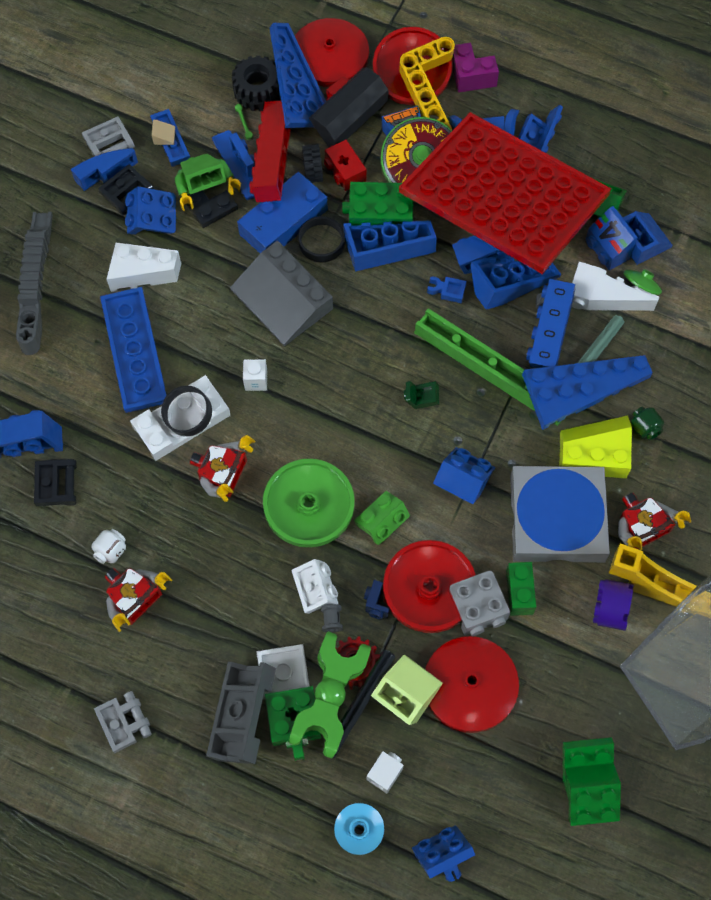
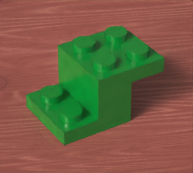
M612 737L563 742V783L569 800L570 825L578 826L620 821L621 782L614 765V742Z

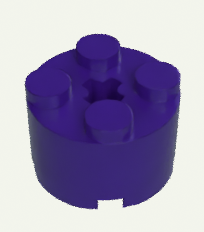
M608 579L600 580L597 601H601V603L596 602L593 623H597V626L626 631L634 584Z

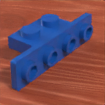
M558 105L550 111L545 123L532 113L528 115L518 138L546 153L549 148L547 144L555 134V125L558 124L562 117L560 113L563 106Z
M230 130L213 136L212 141L222 159L233 173V178L240 181V190L245 199L254 198L255 196L251 194L249 185L250 181H253L252 167H255L253 154L249 155L247 151L248 147L245 140L240 139L237 132L232 134Z

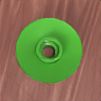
M643 269L642 272L635 270L624 271V276L634 285L651 294L661 295L662 290L653 280L654 274L646 269Z

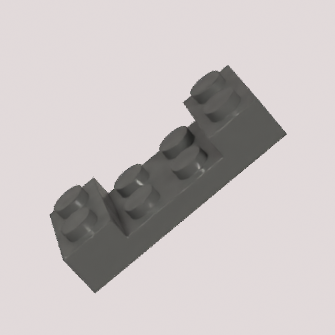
M228 662L206 757L221 762L255 764L260 739L254 736L264 691L271 692L276 671L275 667L264 662H260V666H246Z

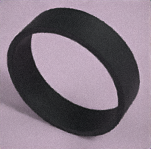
M325 216L314 217L306 221L300 228L299 247L303 255L309 260L319 263L329 262L342 253L345 245V235L342 226L336 220ZM327 225L340 233L342 241L334 251L327 254H316L307 250L302 244L304 233L311 227Z
M180 386L172 390L165 397L161 407V416L166 426L180 436H193L202 432L209 424L212 417V405L208 397L200 389L193 386ZM186 392L201 394L206 402V413L202 421L189 430L172 428L168 421V409L171 402L177 396Z

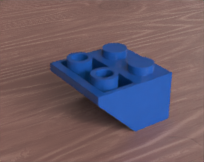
M635 211L623 217L638 237L631 255L636 265L672 248L673 245L650 214Z
M456 447L443 460L433 484L474 504L480 497L496 467L492 466L485 459H478L472 456L468 450Z

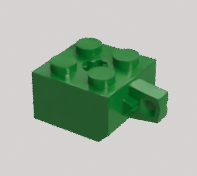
M313 686L265 694L273 746L286 744L287 748H293L295 761L305 759L303 746L309 745V740L320 739L321 734L318 731L310 730L303 735L300 744L296 746L290 744L288 740L294 721H291L288 716L294 712L298 715L301 711L313 706L315 701Z

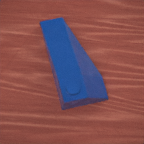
M488 257L472 261L470 264L475 295L486 310L504 305L547 284L549 279L555 280L561 276V273L553 263L543 274L520 261H515L514 258L500 261L496 260V257Z

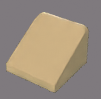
M153 120L152 139L154 145H174L175 126L159 120Z

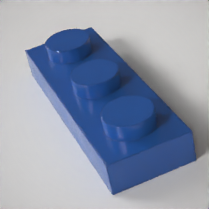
M167 109L150 115L152 123L153 120H159L175 126L174 145H162L171 166L179 165L181 162L188 160L190 155L170 110Z

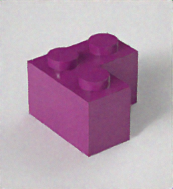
M471 43L455 45L452 57V71L458 93L497 87L499 70L495 55L475 58Z

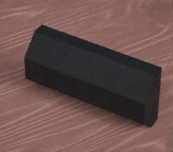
M367 67L362 68L313 113L309 120L329 148L347 140L388 101V88L379 75Z

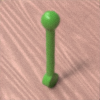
M236 104L235 110L239 113L244 126L245 138L251 140L253 139V133L249 131L242 112L243 107L241 104Z

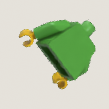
M209 154L190 157L188 160L181 162L182 169L175 176V184L178 194L181 196L180 205L183 211H185V204H191V208H194L192 198L187 194H193L227 181L230 195H234L233 187L237 188L240 192L241 183L239 180L233 179L234 175L227 163Z

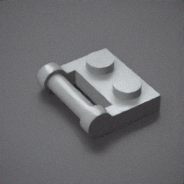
M118 116L82 132V136L94 157L111 151L135 147ZM122 138L124 139L123 142L118 143V144H116V145H114V146H112V147H110V148H107V149H105V150H103V151H101V152H99V150H98V149H100V148H102V147H104V146H106V145H109V144H111V143H113V142H115V141H117V140H120V139H122Z

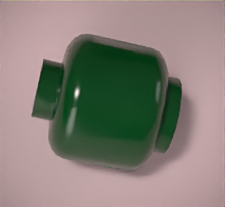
M640 407L633 412L632 415L634 417L631 420V426L641 439H648L650 441L663 432L664 420L654 408L649 407L645 409Z

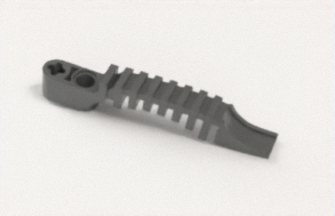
M33 212L31 227L27 230V234H25V250L22 253L24 258L21 261L23 267L20 269L21 275L19 278L21 285L18 287L20 294L17 297L20 309L16 339L22 353L25 355L37 353L41 344L42 317L40 300H42V294L40 290L43 287L41 282L43 280L42 272H44L43 264H45V258H47V253H49L48 245L50 244L52 212Z

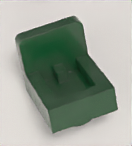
M407 381L406 390H404L405 401L414 409L439 405V384L434 381L415 385L411 381Z

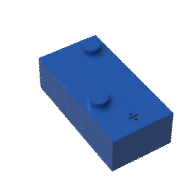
M298 171L283 184L281 201L260 202L237 221L239 235L259 253L263 252L277 240L285 246L299 235L300 228L306 221L319 217L328 210L327 196Z

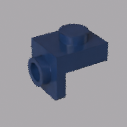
M374 580L372 587L367 586L364 599L367 600L366 612L375 619H388L389 608L378 605L383 590V582Z

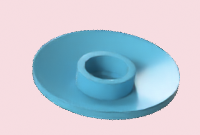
M364 803L351 804L345 807L337 816L334 827L335 837L339 845L351 854L364 855L370 853L379 846L383 839V819L379 812L370 805ZM358 825L364 828V832L360 835L354 831Z

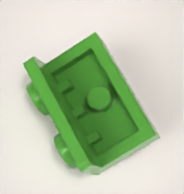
M385 491L354 522L357 527L368 533L377 545H380L410 517V514L403 501Z

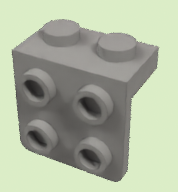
M492 571L478 574L450 586V593L462 619L461 629L464 636L468 634L476 636L484 632V628L489 626L497 628L504 625L506 620H508L510 610Z

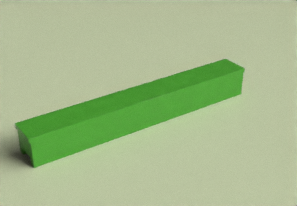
M429 308L426 310L422 319L416 323L414 331L416 335L535 411L522 376L524 369ZM556 421L554 424L558 426L560 422Z

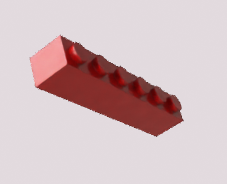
M270 101L265 102L264 110L261 111L262 123L258 126L260 136L256 139L255 167H252L253 181H250L249 185L250 192L254 194L256 202L281 201L291 128L285 127L282 102Z

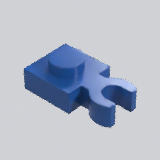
M433 276L430 277V284H435L436 287L428 286L427 293L431 295L441 293V299L462 303L467 281L446 277L445 282H442L439 278Z

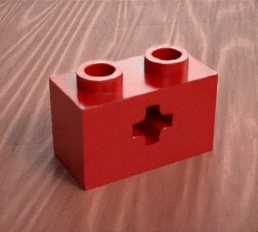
M347 140L325 149L324 164L328 170L333 172L336 183L341 185L345 191L350 189V182L367 181V169Z

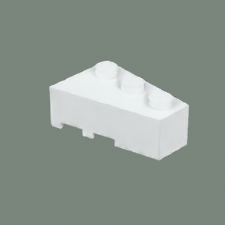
M116 243L107 275L110 291L114 292L118 291L117 289L126 287L133 289L145 284L153 286L177 282L181 267L179 252L177 250Z

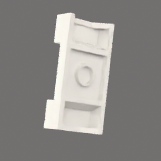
M206 375L188 385L200 389L208 397L212 405L211 420L202 432L193 436H180L174 433L164 423L161 416V407L152 412L148 409L130 420L133 429L139 434L155 461L230 416L228 406ZM186 392L177 396L171 402L168 409V421L171 427L177 430H189L197 426L206 413L204 397L195 392Z

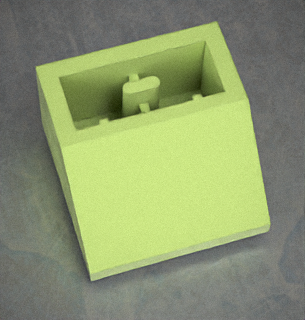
M403 655L384 675L371 696L407 724L411 725L418 722L443 682L412 659Z

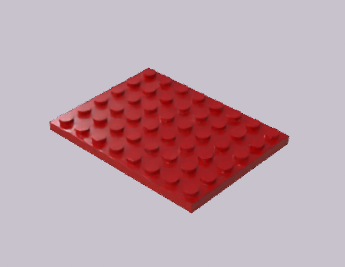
M471 112L399 186V193L541 274L547 270L611 192V188Z

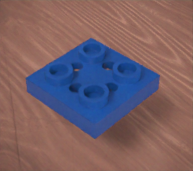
M456 825L445 828L439 834L430 839H424L418 845L412 847L416 858L430 879L444 872L446 880L449 882L455 881L452 872L457 879L461 877V871L457 865L475 856L472 846Z

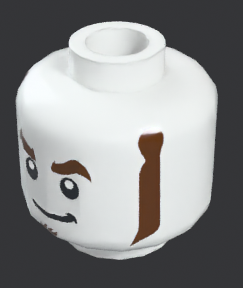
M114 529L102 531L92 543L93 557L102 564L105 562L115 563L126 550V539Z

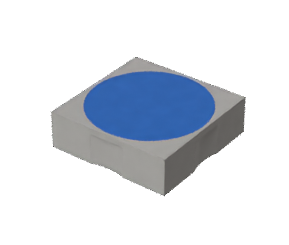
M513 466L510 476L511 506L514 513L512 530L513 562L565 560L570 562L605 563L610 551L604 467Z

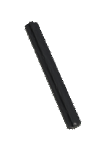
M383 650L340 722L342 723L344 733L333 758L336 757L371 699L372 693L394 661L395 655L390 651Z

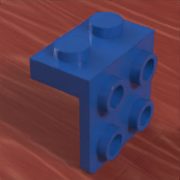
M136 187L127 194L125 199L127 206L125 218L127 234L135 235L142 230L168 234L176 231V195L174 193Z

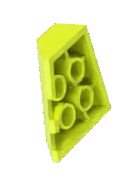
M628 415L561 430L559 467H604L605 477L627 478L631 470L632 426Z

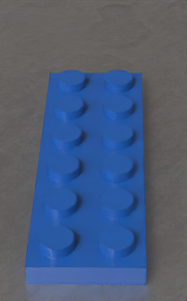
M142 287L100 296L125 413L162 405L167 394Z

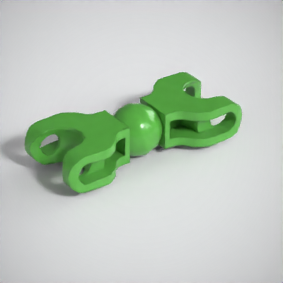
M328 631L317 656L319 666L323 670V678L315 688L316 699L311 708L305 709L297 715L288 742L296 746L300 744L306 732L310 730L318 731L325 739L323 754L332 759L337 752L344 733L337 713L339 706L345 700V687L349 680L355 679L363 673L371 647L361 644L356 655L350 658L342 657L335 649L337 635Z

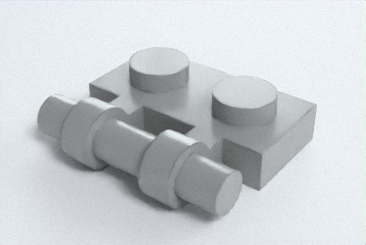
M133 691L124 694L127 703L121 706L118 699L114 698L94 708L114 753L136 743L137 741L133 733L140 731L143 738L152 735L149 728V720L147 717L144 718L140 709L141 703L138 698H135ZM128 712H131L135 719V722L130 725L124 715Z

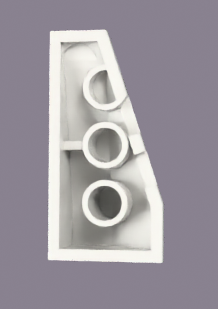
M582 262L578 263L573 280L576 289L572 302L573 308L584 310L654 311L659 296L651 294L638 286L630 287L624 283V279L620 277L614 279L606 275V270Z

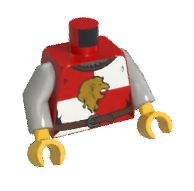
M243 436L240 441L218 444L217 446L212 445L208 448L206 455L197 452L192 454L190 464L199 467L198 476L200 484L209 496L221 498L224 502H227V497H231L232 493H234V488L247 462L246 453L243 451L246 450L249 453L253 451V448L249 445L255 443V440L250 436Z
M630 493L622 499L627 509L623 511L618 522V537L625 545L642 550V547L670 533L675 527V523H678V527L681 529L685 527L684 521L691 523L690 513L688 511L678 512L658 501H654L651 497L639 502L635 494Z
M115 568L107 572L105 579L111 586L106 590L109 595L106 605L108 615L118 632H121L120 627L122 624L132 625L163 595L160 588L166 590L167 588L164 586V583L166 581L172 582V579L165 572L156 573L142 569L134 571L131 568L127 569L122 575Z

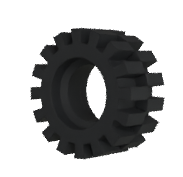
M319 144L302 146L305 178L311 183L323 182Z

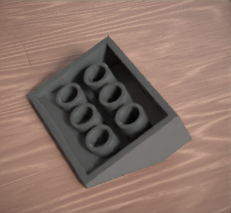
M278 240L261 252L230 287V290L283 346H286L333 310V297Z

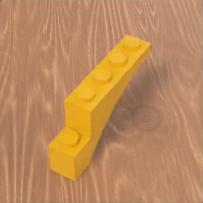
M620 543L609 570L610 574L629 580V584H634L633 592L711 619L710 591L665 570L643 554V551Z

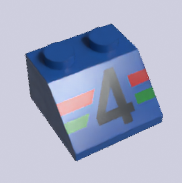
M612 206L588 229L586 243L590 249L596 252L600 263L605 265L608 270H611L630 260L638 237L615 207Z

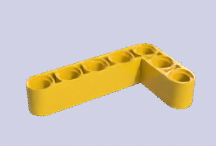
M441 37L404 53L400 58L399 71L415 105L419 107L421 117L429 118L431 115H436L439 118L437 119L438 121L444 123L452 130L425 74V71L442 65L453 57L454 41L450 37ZM441 48H447L449 51L444 52ZM428 55L431 59H424L423 56ZM411 63L413 66L406 67L404 64ZM418 80L421 84L415 85L413 81ZM428 98L430 101L423 102L421 101V99Z

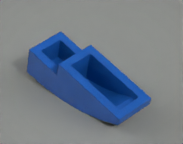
M133 148L120 149L92 157L73 167L71 172L75 182L85 191L100 180L103 183L107 182L128 164L131 166L137 164L138 160Z

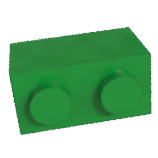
M532 562L508 563L506 578L510 616L533 615L536 609Z

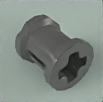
M328 604L321 607V612L324 615L323 632H339L343 630V625L340 624L341 605Z

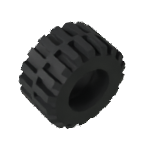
M256 55L254 58L249 56L247 60L242 59L240 64L235 65V70L232 71L233 91L235 99H237L239 104H243V108H250L251 111H255V109L263 111L265 102L281 100L276 66L273 59L269 61V57L266 56L264 58H261L260 55ZM253 82H264L261 85H251Z

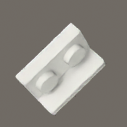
M314 559L292 569L305 613L310 614L321 609L324 605L338 604V592L335 586L332 585L330 579L331 571L325 562Z

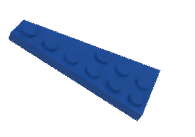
M273 23L269 29L285 127H314L309 117L326 100L289 23Z
M643 355L527 369L523 371L522 376L541 428L544 430L550 424L564 420L566 416L573 413L577 414L603 401L604 398L610 395L618 394L620 390L626 387H632L649 379L653 372L646 356Z

